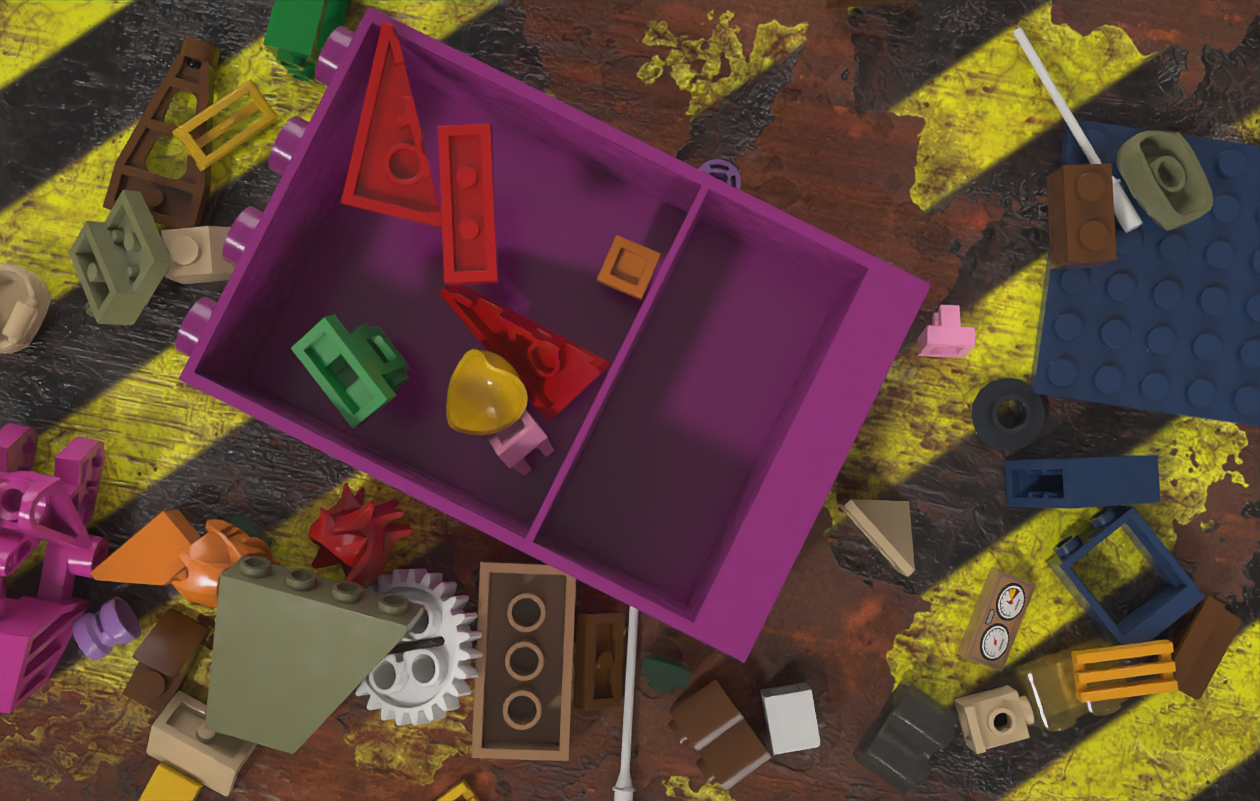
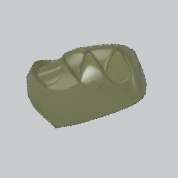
M1144 131L1129 138L1117 151L1116 166L1133 198L1137 200L1147 215L1157 225L1165 228L1166 231L1184 226L1211 210L1213 194L1207 177L1194 151L1180 132Z

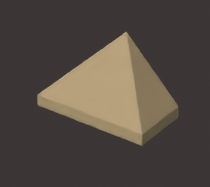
M843 498L837 504L900 574L908 577L915 571L909 501Z

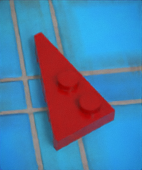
M382 22L341 204L441 229V211L397 30L393 27V24Z
M448 285L439 293L487 351L500 355L513 366L526 388L528 399L547 422L559 415L611 367L604 358L466 285Z

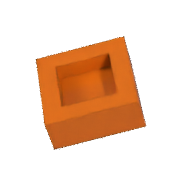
M616 235L599 273L597 282L642 300L659 262L661 253Z

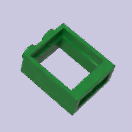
M352 0L274 1L263 44L274 55L276 63L288 70V76L303 82H315L316 65L322 48L337 27H345Z

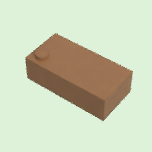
M486 560L480 562L477 631L482 632V637L477 639L476 649L483 653V657L476 659L475 666L479 676L475 677L471 758L569 761L576 578L546 563Z

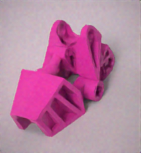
M8 423L0 429V713H11L48 681L73 635V620L84 615L91 602L72 597L75 575L94 579L90 572L108 557L109 547L107 538L89 535L85 529L94 511L105 460L104 443L102 441L83 437L74 438L55 457L54 476H49L32 471L38 443V434L35 428ZM40 541L48 542L38 596H22L20 600L6 598L7 584L3 583V576L9 577L40 544Z

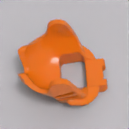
M211 519L206 522L205 528L208 531L206 535L177 552L178 557L188 569V577L185 580L171 581V584L186 600L217 608L220 575L241 557L260 556L268 559L271 564L280 566L281 560L278 557L272 556L268 544L263 540L250 537L243 530L230 523Z

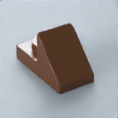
M169 608L134 652L132 658L139 662L123 695L161 714L178 690L181 691L212 628Z

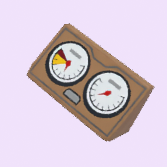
M991 567L957 654L1002 672L1036 585Z

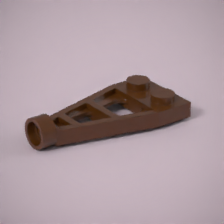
M184 37L180 54L176 56L115 162L103 208L112 210L123 190L140 191L150 213L154 217L155 223L175 229L200 227L210 193L211 165L200 171L195 164L197 162L187 153L186 173L179 179H172L151 173L146 166V160L155 143L164 136L175 137L172 131L178 127L167 124L165 122V115L176 93L182 91L196 97L195 116L213 104L214 74L221 53L220 48L198 39ZM191 63L201 65V68L192 69L189 66ZM213 117L189 132L194 140L213 128ZM212 141L200 148L205 156L212 153Z

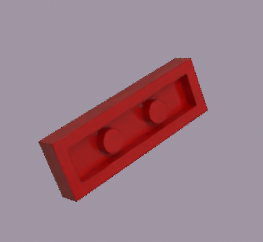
M490 123L438 126L444 283L446 285L499 283L492 126Z

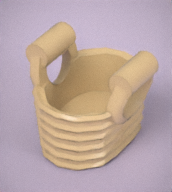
M4 262L0 263V354H12L30 345L47 314L51 299L46 283L36 274L22 267Z

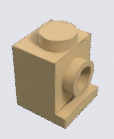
M1006 685L954 699L965 743L976 754L984 753L989 748L1030 738L1027 725L1034 724L1031 705L1026 696L1019 697L1018 692L1010 686ZM999 713H1005L1007 724L994 727L995 716Z

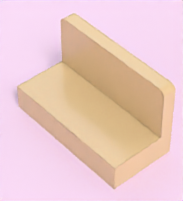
M178 690L153 723L146 752L148 755L214 791L228 796L234 787L238 772L257 744L205 729L207 705Z

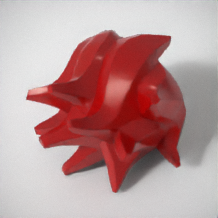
M344 483L343 492L338 503L327 511L321 507L320 517L310 526L307 537L319 546L311 566L318 569L341 564L346 576L345 581H352L365 586L373 583L381 575L387 565L393 545L399 539L412 534L414 531L413 528H410V524H388L390 521L404 516L403 510L395 509L399 505L396 498L379 505H375L374 500H371L364 505V487L361 486L353 495L348 483Z

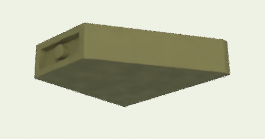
M241 557L220 575L205 729L294 754L408 633L422 616L424 605L410 602L405 596L400 594H381L366 590L358 583L352 581L337 582L316 576L313 571L308 569H289L271 564L264 557Z

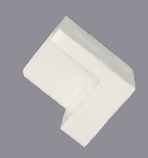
M806 682L760 690L769 745L774 755L820 746L812 690Z

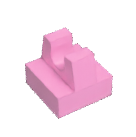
M959 305L939 306L938 313L933 314L932 326L927 325L918 338V356L965 358L974 348L975 327H961Z
M526 409L513 425L486 437L499 458L510 469L513 467L524 476L532 470L524 458L534 448H538L547 457L554 451L547 438L548 436Z

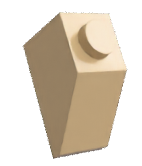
M203 226L161 230L163 243L168 249L172 260L165 278L181 284L229 280L236 266L224 261L222 252L231 227Z

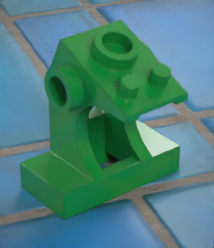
M334 314L324 317L291 347L352 429L363 425L397 395L394 391L409 380L405 372L411 369V367L379 326L371 328L366 323L349 334Z

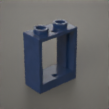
M1117 505L1103 507L1090 518L1089 521L1092 525L1079 536L1073 533L1063 538L1053 548L1056 554L1046 561L1050 569L1111 646L1151 641L1205 598L1133 506ZM1121 527L1166 586L1116 625L1071 568V565Z

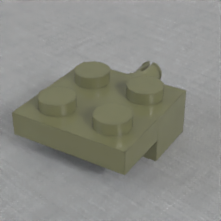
M123 190L105 222L86 221L68 252L88 299V303L85 305L86 312L90 316L95 317L97 324L134 325L172 264L170 253L163 243L155 225L154 217L150 213L140 191Z

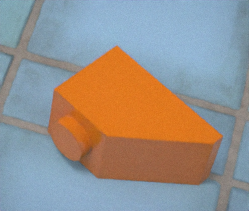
M178 509L162 511L92 570L90 574L95 580L162 586L170 584L171 581L185 580L188 577V569L178 557L177 552L193 544L201 536Z

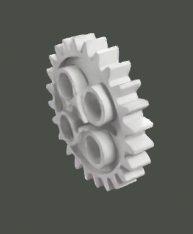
M424 568L396 569L391 575H380L378 577L379 585H366L364 587L366 590L381 594H400L405 596L410 602L424 605L422 616L398 644L443 637L445 640L442 646L388 654L362 681L355 694L357 696L371 695L367 709L369 711L381 709V719L383 721L396 719V724L399 726L411 723L413 726L444 719L446 718V711L455 710L460 707L457 697L471 694L472 691L464 680L479 676V672L470 663L471 659L483 657L481 651L472 648V641L481 638L482 632L470 631L469 626L478 615L477 613H464L463 608L467 604L469 597L467 595L454 596L457 583L442 582L443 574L440 572L427 573V569Z

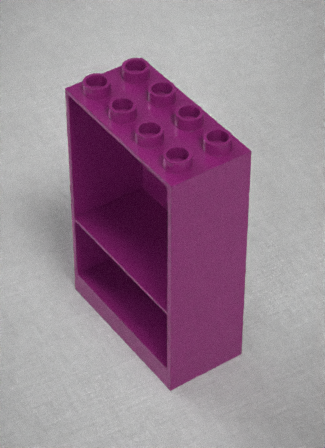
M368 6L356 32L339 26L331 33L324 44L317 61L315 79L317 82L327 86V89L310 122L294 116L288 120L277 136L269 158V169L282 177L264 212L249 206L239 214L230 228L223 246L222 257L224 261L236 267L218 302L202 297L192 306L183 320L176 338V350L189 356V359L178 380L745 663L931 284ZM382 22L393 24V27L397 30L440 211L438 126L490 123L492 126L499 283L465 285L604 358L611 365L570 405L549 422L546 421L530 400H527L526 410L548 436L547 438L554 451L547 457L538 448H534L524 458L532 470L525 476L513 467L510 469L499 458L486 438L488 435H469L455 431L449 426L447 421V391L455 368L469 350H487L439 294L444 287L448 286L444 283L442 226L440 229L341 204ZM616 235L661 253L659 262L642 300L597 282L599 273ZM334 314L349 334L366 323L371 328L379 326L411 367V369L405 372L409 380L394 391L397 396L363 425L352 429L291 349L324 317Z

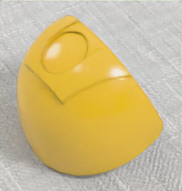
M471 349L466 352L452 374L447 391L446 415L449 426L455 431L464 434L481 436L498 433L513 425L524 413L528 400L526 388L519 374L506 359L496 353L478 349Z

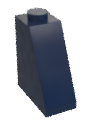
M1158 455L1005 461L1007 507L1071 509L1160 502Z

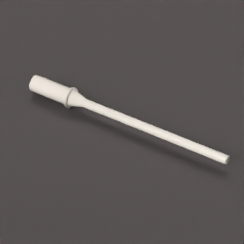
M1021 27L1016 29L1013 34L1090 164H1102ZM1112 176L1114 214L1127 233L1142 225L1143 222L1120 185L1121 180H1117Z
M632 606L629 608L621 769L616 785L612 787V790L615 791L614 801H633V792L636 791L630 775L639 610Z

